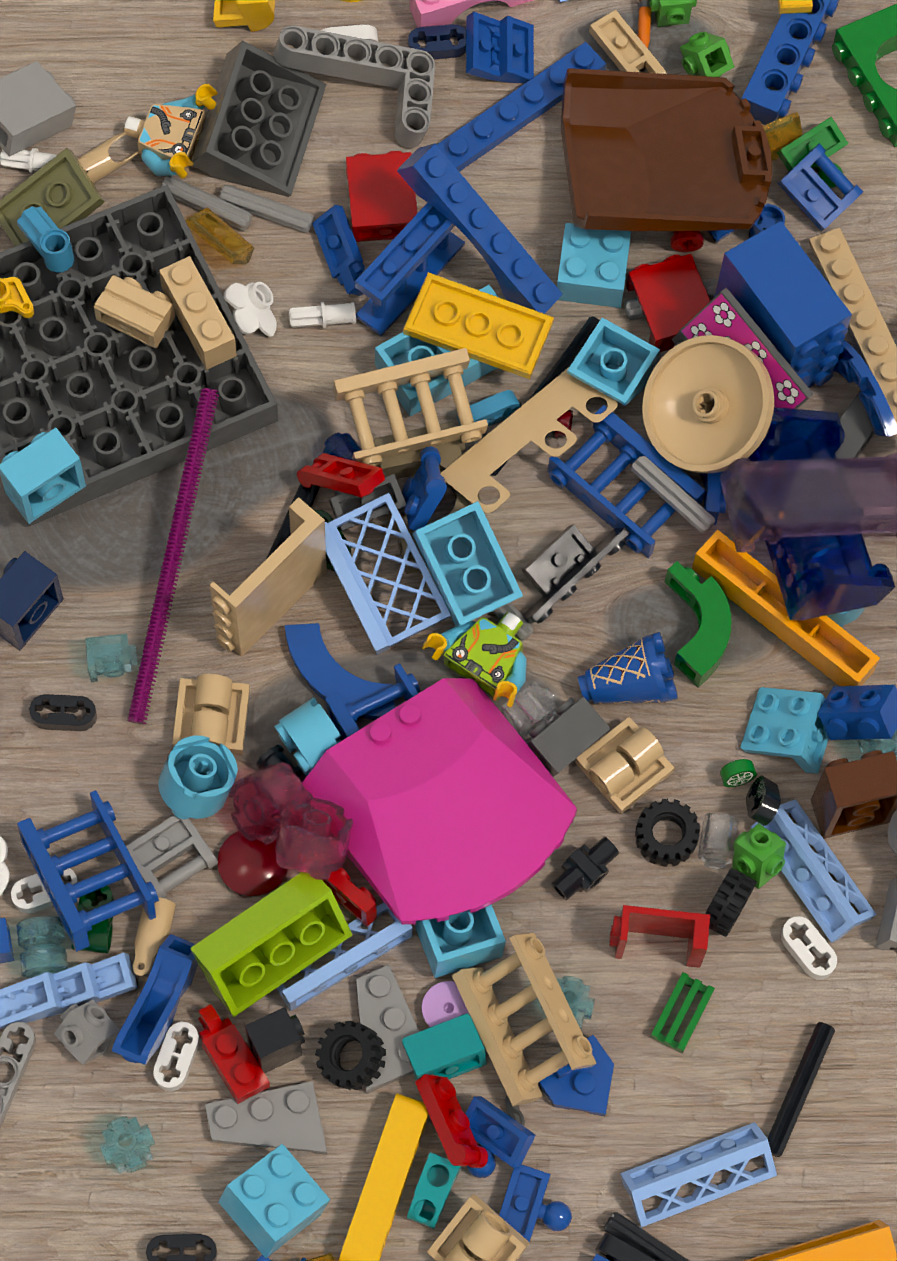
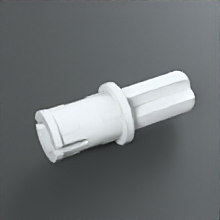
M33 148L31 151L22 150L9 157L2 149L0 164L4 167L29 170L30 174H34L57 155L39 152L38 148Z
M321 302V306L291 308L289 310L290 325L293 328L322 325L323 329H325L326 325L356 324L355 304L351 302L325 305L324 302Z

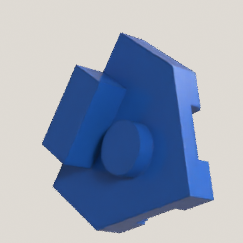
M592 1035L587 1040L591 1044L592 1054L597 1064L592 1067L572 1070L568 1064L538 1082V1085L554 1107L579 1110L605 1117L614 1063L596 1037Z

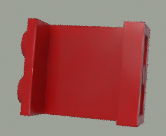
M390 151L386 154L378 155L359 153L346 157L351 224L356 242L392 240L418 213L416 193L396 171L412 155L411 152Z
M672 255L663 262L653 265L641 264L628 272L626 287L628 292L635 291L650 329L649 344L660 349V352L674 348L673 337L710 302L692 255Z
M623 905L621 915H614L609 946L616 947L615 958L622 959L628 932L687 938L686 966L700 968L708 947L710 915Z

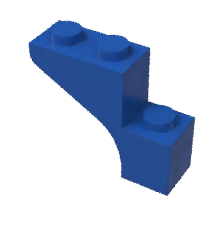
M172 934L162 943L145 986L115 1039L112 1052L122 1055L129 1062L146 1065L160 1047L167 1031L172 1025L180 998L192 984L198 962L190 949L195 945L194 943Z

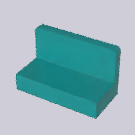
M469 1014L461 1015L402 1039L403 1047L412 1065L415 1081L424 1074L452 1079L487 1065L485 1048Z

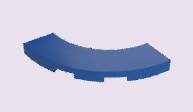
M844 340L834 371L841 374L848 383L855 382L860 388L859 399L868 414L875 434L885 437L897 434L896 421L877 380L858 352Z
M319 623L285 625L286 641L294 665L310 685V688L322 699L325 700V698L338 693L344 704L350 703L353 705L393 686V684L366 681L342 668L328 652L321 636ZM394 701L360 717L376 720L395 708Z

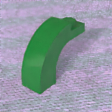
M676 561L667 569L664 582L693 610L698 621V632L677 652L674 665L699 688L716 671L724 657L731 633V611L726 595L712 576L701 584L698 575L687 566L684 568Z

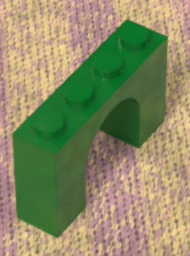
M897 4L838 28L832 44V51L836 60L842 61L850 83L854 87H858L863 95L866 109L870 113H874L879 121L882 135L890 139L894 148L897 147V89L888 85L880 77L875 63L881 57L897 50Z

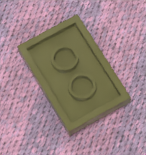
M66 148L0 200V224L14 246L29 241L18 227L17 220L21 217L22 212L31 206H41L56 226L62 228L86 218L105 201L74 153Z

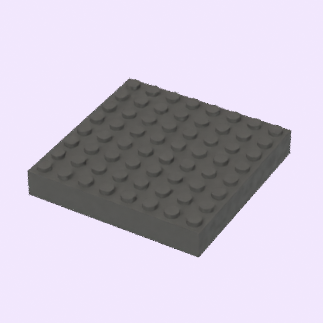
M168 185L59 228L68 234L74 254V263L67 271L57 273L50 271L46 267L43 257L30 241L0 252V278L17 277L20 279L34 307V315L31 318H24L14 311L0 313V464L9 453L21 451L30 445L31 441L38 434L50 432L57 428L80 458L86 487L28 524L29 526L185 461L190 438L192 437L191 434L193 433L191 431L194 429L192 427L195 425L193 422L196 421L194 418L197 417L195 414L198 413L196 410L200 401L201 389L208 388L219 391L216 392V394H219V397L215 396V398H218V401L214 400V402H217V405H213L216 406V409H212L215 410V413H212L214 417H211L213 421H210L213 425H209L212 429H208L211 434L207 433V435H210V438L206 437V439H209V442L205 441V443H208V446L204 445V447H207V450L204 449L203 451L207 452L278 421L277 403ZM190 256L235 337L237 356L206 370L176 314L174 321L167 332H165L157 348H153L96 320L94 305L101 293L104 292L111 277L114 275L121 279L130 277L139 282L142 289L152 294L155 291L164 293L159 270Z

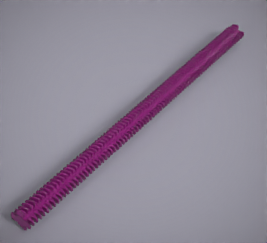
M201 389L200 401L196 410L198 413L195 414L197 417L194 418L196 421L193 422L195 425L192 427L194 429L191 431L193 433L191 434L188 454L185 459L187 462L184 463L186 466L183 467L185 470H183L179 495L177 496L178 499L176 500L177 503L175 504L176 507L174 508L175 511L169 530L171 532H169L170 536L168 537L169 540L167 541L168 544L166 545L164 561L162 562L163 565L161 566L162 569L156 588L158 590L156 591L157 594L155 595L152 615L150 616L151 619L144 642L145 646L142 651V661L132 696V705H130V712L127 718L128 722L146 724L143 720H147L144 717L145 715L148 716L145 711H149L146 709V707H150L147 703H151L148 699H152L149 694L153 695L150 690H154L151 688V686H155L152 682H156L153 679L157 677L154 673H158L155 671V669H158L156 665H159L156 661H160L157 658L158 656L161 657L158 652L162 653V650H159V648H163L160 644H164L161 640H165L162 636H166L163 631L167 632L164 627H168L165 623H169L166 619H169L167 615H170L168 610L171 611V608L168 607H172L170 602H173L170 598H174L171 595L175 594L172 590H176L173 585L177 586L174 581L178 582V579H175V577L179 578V575H176V573H180L177 569H181L178 565H181L179 560L182 561L180 556L183 557V554L180 553H184L182 548H185L182 544H186L183 541L187 540L184 536H188L185 532H189L186 527L190 528V525H187V523L191 524V521H188V519H192L189 515H193L190 513V511H193L191 507H194L192 503H195L192 499H196V496H193L194 494L197 495V492H194V490L198 491V488H195V486L199 487V484H196V482L200 483V480H197V478L201 479L198 474H202L199 470H203L200 466H203L201 462H204L202 458H205V455L202 454H206V451H203L204 449L207 450V447H204V445L208 446V443H205V441L209 442V439H206V437L210 438V435H207V433L211 434L208 429H212L209 425H213L210 421H213L211 417H214L212 413H215V410L212 409H216V406L213 405H217V402H214V400L218 401V398H215V396L219 397V394H216L219 391L215 389Z

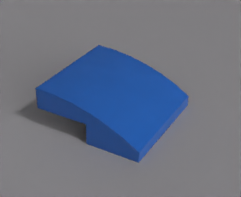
M473 11L466 17V73L508 83H526L534 78V25L508 15L499 21Z

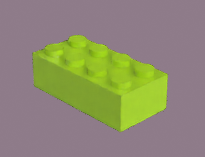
M308 867L190 949L213 992L232 1016L235 1017L350 938L352 932L332 890L311 867Z

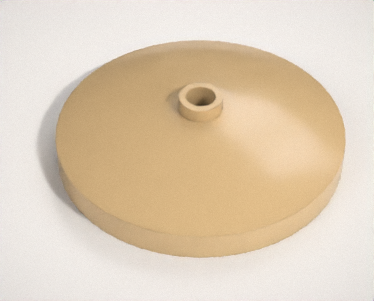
M707 335L694 337L669 350L660 359L649 376L642 403L645 429L655 449L675 466L697 473L725 471L746 460L765 438L774 411V391L765 365L748 347L721 336Z

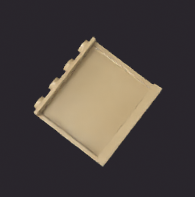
M299 497L289 506L291 535L231 595L227 594L214 581L210 584L211 603L213 606L212 614L215 620L214 627L217 635L216 640L228 652L234 650L242 657L327 572L325 520Z

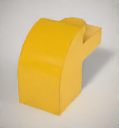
M215 0L213 22L217 28L248 25L251 32L265 29L274 21L276 0Z

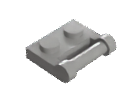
M174 815L126 846L144 882L151 881L158 897L164 899L167 897V892L206 867L211 869L218 864L214 854L190 819H179ZM192 848H195L199 854L197 857L160 881L154 876L155 872Z

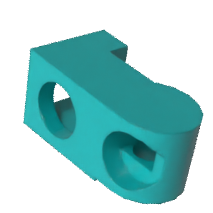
M430 1152L414 1191L415 1195L409 1208L407 1219L435 1229L461 1170V1166H454L450 1163L449 1159Z

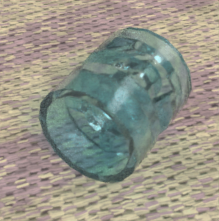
M35 917L21 921L16 925L18 945L24 948V951L20 954L23 977L32 978L46 972L55 974L68 969L66 948L60 946L65 941L64 926L59 917Z

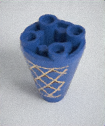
M657 632L641 638L585 671L584 675L578 676L582 696L588 702L593 701L594 704L665 703L678 699L674 680L671 679L674 678V672L670 659L666 658L665 654L662 653L665 652V646L661 633Z

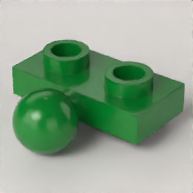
M831 116L776 153L789 172L819 143L826 150L824 154L827 157H830L849 143ZM814 162V163L810 166L811 168H813L814 166H817V164ZM834 163L835 166L843 173L841 167ZM817 166V174L829 188L837 187Z

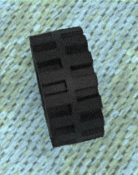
M667 798L662 799L660 803L654 801L650 804V807H646L642 811L635 830L637 848L640 847L643 857L648 856L650 858L649 862L653 864L659 862L663 867H667L668 864L673 866L679 865L680 861L683 860L685 862L689 859L698 844L700 836V823H697L698 817L695 812H690L691 807L687 804L684 806L680 805L679 800L674 799V802H669ZM661 820L675 822L682 830V839L675 845L667 846L659 843L653 836L655 824Z
M731 868L705 913L710 915L709 929L727 937L748 901L757 881Z
M345 1021V1024L338 1022L334 1024L335 1029L328 1028L325 1031L327 1037L325 1039L320 1037L318 1041L322 1045L321 1049H316L315 1056L320 1057L316 1064L317 1068L322 1070L321 1075L328 1079L329 1082L348 1090H360L363 1085L367 1087L372 1085L371 1079L373 1077L376 1079L380 1077L381 1073L378 1072L379 1067L384 1068L386 1063L382 1060V1056H386V1049L381 1047L384 1044L382 1039L377 1036L374 1030L353 1021ZM358 1041L362 1047V1058L355 1068L344 1070L340 1065V1053L347 1043Z

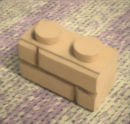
M115 275L112 276L104 292L101 293L94 305L96 320L153 348L158 347L165 332H167L175 318L174 304L167 295L159 291H155L152 294L142 289L141 284L130 277L121 279Z

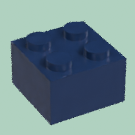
M26 551L18 559L15 557L9 561L3 571L4 575L0 579V637L19 651L64 600L58 575Z

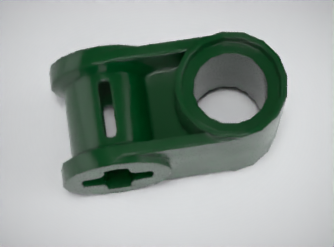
M105 886L80 897L78 912L81 910L88 912L114 901L110 887ZM97 896H103L104 901H100L98 906L94 907L92 902L96 901ZM113 917L91 926L92 930L87 932L90 946L80 951L109 953L112 941Z

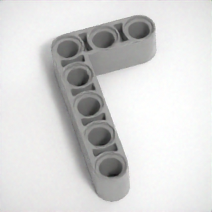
M287 26L281 30L273 51L277 63L287 68L398 88L395 138L400 145L406 148L417 147L422 142L431 121L435 61L428 52L299 26ZM287 45H291L295 49L289 48ZM318 51H323V52H325L327 55L321 54V53L318 52ZM350 57H354V58H356V59L359 60V61H355V60L351 59ZM382 63H386L390 67L384 66ZM408 125L414 126L417 130L411 129Z

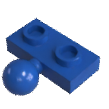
M482 1096L473 1097L465 1114L470 1121L469 1127L476 1142L481 1144L488 1152V1161L481 1169L467 1166L468 1171L477 1178L490 1176L496 1167L494 1155L513 1168L520 1167L536 1135Z
M521 1165L513 1169L499 1216L529 1242L537 1218L543 1219L544 1224L550 1230L562 1231L566 1229L572 1220L570 1208L560 1201H554L548 1205L542 1204L551 1174Z

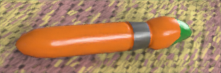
M639 0L637 36L648 48L650 42L651 10L649 0Z

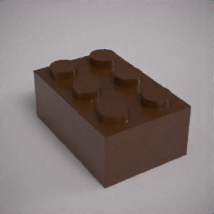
M875 750L862 755V759L848 762L847 758H842L827 764L811 798V804L823 839L890 823L892 815L897 810V760L894 751L883 754L882 750Z

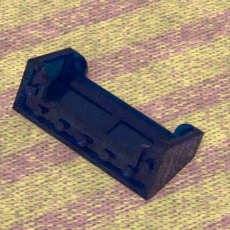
M774 407L771 424L765 438L753 454L741 462L789 619L806 620L877 605L895 588L893 576L885 564L878 563L872 566L835 454L845 438L838 413Z

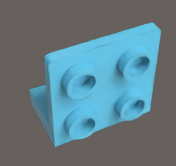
M759 688L741 743V749L746 753L790 757L806 773L818 774L829 740L818 715V711L826 698L817 692Z

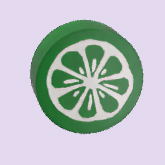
M748 759L732 761L720 770V776L725 787H737L747 784L757 776L753 762Z

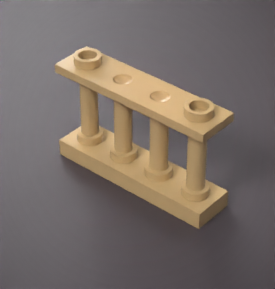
M467 348L334 380L333 392L336 401L345 400V403H349L362 449L353 453L352 460L377 466L383 463L382 459L424 449L429 446H436L460 439L462 443H470L481 439V434H484L488 427L487 419L474 422L461 377L464 373L463 370L468 368L470 362ZM441 375L449 381L461 426L445 430L440 428L428 384L431 382L430 378ZM411 383V386L416 389L428 434L408 439L395 391L398 390L397 386ZM378 391V395L383 397L395 440L393 443L375 447L362 401L365 398L364 394Z
M535 933L518 934L509 938L516 952L484 972L482 967L466 968L452 975L512 1106L533 1103L543 1097L538 1087V1082L568 1064L572 1070L588 1068L597 1064L592 1054L591 1044L583 1036L545 956V948ZM520 966H523L531 985L499 1004L492 989V984ZM538 998L546 1018L515 1037L507 1021L508 1016ZM554 1031L562 1051L530 1070L523 1055V1049Z

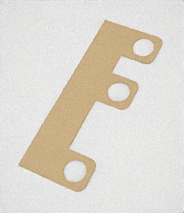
M568 367L443 470L441 476L472 504L479 501L478 492L482 488H496L500 493L497 502L487 505L479 501L483 512L491 513L510 497V492L490 476L495 470L530 441L552 457L562 455L576 443L577 437L557 421L560 416L571 407H574L590 421L601 422L617 408V401L567 373ZM593 397H601L607 401L608 407L601 414H592L586 409L587 401ZM552 431H560L567 437L566 444L561 448H550L545 443L546 435Z

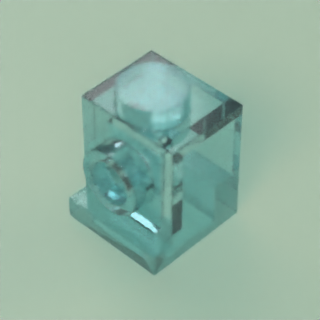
M127 634L85 638L88 672L91 682H98V675L103 674L109 678L120 677L125 672H131L132 666L138 665L136 645L129 644Z

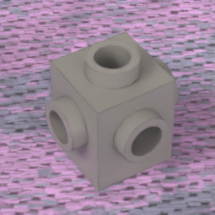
M91 1000L81 1006L77 1004L70 1006L61 1015L60 1019L63 1022L54 1035L84 1065L103 1055L116 1039L120 1029L94 1000Z

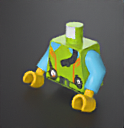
M506 612L497 625L482 617L477 622L470 621L459 627L456 626L448 629L441 634L431 633L422 646L423 650L427 647L436 650L432 656L433 660H438L442 653L446 651L444 654L445 666L463 678L474 679L485 693L493 697V700L498 701L501 696L508 698V707L513 706L516 694L526 682L527 658L522 653L523 643L514 637L523 625V622L510 612Z

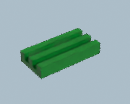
M682 972L650 1037L683 1054L715 988L710 985L706 986L702 984V981L694 980L688 974ZM684 985L691 989L667 1036L661 1034V1031ZM698 991L704 995L679 1043L673 1039Z

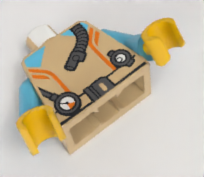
M201 85L194 95L164 104H153L150 107L146 120L132 116L127 118L124 132H127V136L138 139L139 157L142 158L144 164L156 176L177 175L182 179L187 178L190 168L194 164L191 159L205 120V111L202 109L205 106L207 109L212 110L216 106V102L211 97L217 95L218 92L211 85Z

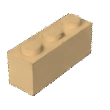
M189 256L160 269L162 290L174 304L175 314L205 369L208 370L236 357L235 337L191 257Z

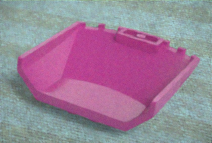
M443 678L329 748L299 786L302 799L402 925L416 924V921L436 918L437 922L449 920L450 915L459 914L467 910L470 913L476 912L513 893L545 866L546 859L563 843L564 836L571 823L573 824L577 813L576 806L476 681L467 678Z

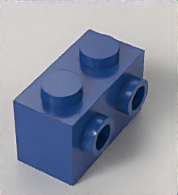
M895 684L833 686L818 711L819 718L829 740L891 739L897 729V688Z

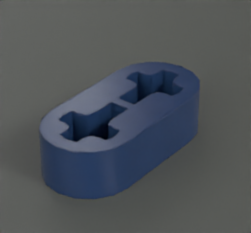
M456 24L415 28L408 36V48L426 51L434 60L457 58L466 53V29ZM456 37L458 45H452L450 38ZM418 40H424L426 47L420 48Z

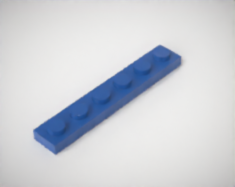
M584 42L438 143L437 146L460 172L562 101L563 84L567 69L605 70L606 63L587 42Z

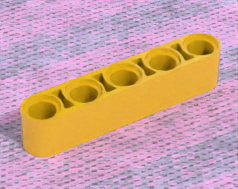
M396 1093L339 1261H380L429 1117L424 1102Z

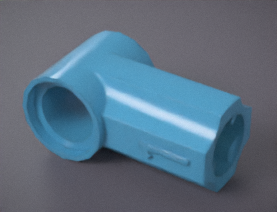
M31 206L23 211L21 217L17 220V225L41 254L46 267L56 273L64 272L71 268L74 263V254L68 234L56 226L41 206Z

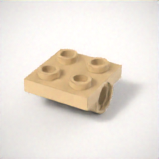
M203 674L198 676L197 680L180 678L172 746L174 747L178 741L189 736H205L210 738L209 742L220 746V743L223 744L232 754L243 755L250 684L232 683L230 678L218 674Z
M630 717L617 725L575 760L578 767L620 815L674 773L675 770L674 766L664 756L663 748L656 737L645 727L639 728Z
M473 1194L443 1230L427 1253L436 1261H517L531 1243L477 1195Z

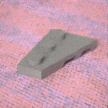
M390 965L356 978L360 1024L374 1030L377 1036L384 1042L381 1047L386 1049V1056H382V1060L386 1062L385 1067H379L378 1072L381 1075L378 1079L374 1077L371 1079L373 1084L368 1087L366 1086V1094L413 1074L412 1065L403 1047L402 1039L418 1033L419 1029Z
M313 1081L260 1092L239 1104L236 1103L234 1098L205 1104L213 1143L277 1148L283 1144L288 1151L299 1150L328 1155Z

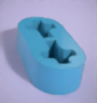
M512 390L500 392L470 405L474 422L487 419L488 427L507 419L521 407Z

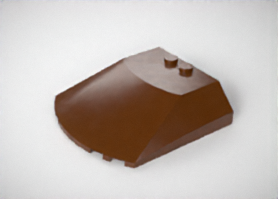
M567 69L563 84L561 135L574 226L582 229L621 231L751 229L764 209L772 180V159L764 128L760 120L755 121L750 113V103L746 98L741 100L733 92L734 85L725 77Z

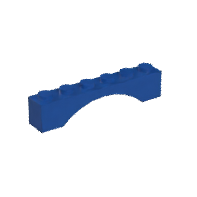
M435 143L418 148L396 170L420 198L447 217L475 246L495 275L502 294L507 301L545 314L563 295Z

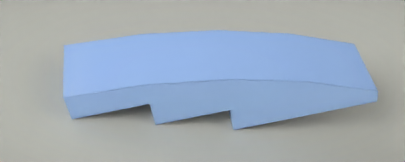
M123 952L93 964L85 962L55 974L46 972L0 989V1029H4L14 1022L28 1023L64 1013L73 1004L81 1006L91 1000L97 1003L138 989L129 954Z

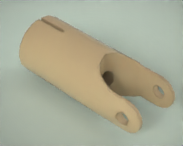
M127 132L111 137L78 158L93 184L131 161L139 153L138 151L134 152L119 162H114L110 158L108 153L109 147L113 142L126 135Z
M158 897L159 901L154 903L156 918L149 920L144 908H142L134 942L135 959L133 971L143 982H146L148 979L145 975L149 971L151 972L159 947L170 934L176 904L164 898Z

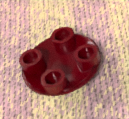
M245 828L233 833L221 846L217 860L218 871L223 882L243 898L261 896L273 891L281 884L288 873L289 858L285 845L274 833L262 828Z

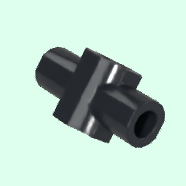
M605 836L590 849L585 844L577 848L562 864L565 871L551 883L553 888L566 901L580 888L588 892L608 874L609 869L606 865L619 855L618 849Z

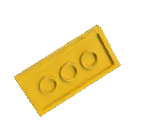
M428 272L404 326L403 334L449 351L467 348L469 358L530 380L554 323V317Z

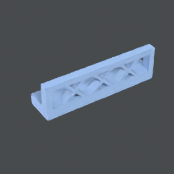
M797 800L780 804L772 821L763 827L770 832L776 833L786 842L783 858L785 859V864L781 871L830 942L833 943L842 938L855 926L871 920L877 914ZM788 812L792 815L797 824L793 823V821L787 814ZM758 822L754 823L751 828H754ZM809 844H811L815 848L818 854L811 849ZM829 873L833 874L838 882L834 881ZM849 901L855 905L857 910L860 912L859 915L853 909Z
M383 902L376 907L377 917L388 912L394 923L379 932L372 931L374 921L368 926L367 930L360 928L364 924L358 919L348 924L351 932L366 936L365 941L348 951L342 950V942L337 948L328 952L335 954L334 960L319 969H312V964L300 971L305 973L303 979L288 988H285L282 984L276 990L291 1012L411 938L413 933L411 924L402 925Z
M756 1122L622 1172L620 1176L623 1186L632 1199L637 1221L642 1228L775 1177L777 1173L768 1139ZM762 1155L765 1167L753 1172L744 1170L750 1159ZM723 1169L731 1172L726 1182L719 1185L710 1183L716 1172ZM689 1182L697 1185L692 1195L685 1198L676 1196L682 1185ZM655 1195L663 1198L658 1208L646 1213L644 1212L642 1200Z

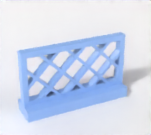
M389 493L329 523L325 522L326 554L377 655L388 650L389 647L451 617ZM384 504H387L392 514L388 528L369 523L372 511ZM367 513L365 521L357 519ZM348 522L363 526L357 544L343 540L337 528ZM394 522H396L400 532L392 530ZM367 527L386 533L380 551L361 545ZM390 535L405 540L407 549L403 559L384 553ZM346 546L355 548L352 557ZM359 550L378 556L373 574L357 569L355 562ZM410 552L414 557L416 563L407 561ZM382 558L401 563L396 582L377 576ZM406 565L421 571L423 579L419 590L400 584ZM362 577L371 579L368 588ZM375 581L394 587L388 605L373 600L371 591ZM425 583H427L432 594L423 591ZM398 588L417 594L411 613L392 607ZM421 596L435 600L441 613L429 619L416 615ZM377 607L386 610L384 618H382ZM390 611L409 617L406 630L393 637L386 626ZM413 619L421 621V623L411 627Z

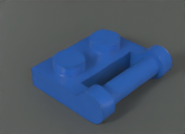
M819 143L777 184L818 229L823 231L864 191L857 184L854 186L824 154L826 150ZM814 162L844 194L841 199L810 167Z
M432 446L426 447L421 451V465L414 477H409L406 480L402 489V495L406 503L405 513L407 514L409 529L414 531L426 526L447 490L446 481L441 476L439 468L441 462L440 452Z

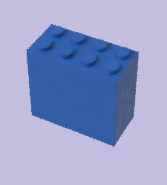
M782 221L775 223L725 252L714 298L727 288L808 388L815 384L821 386L828 382L834 375L835 365L838 362V356L843 347V341L848 332L852 314Z

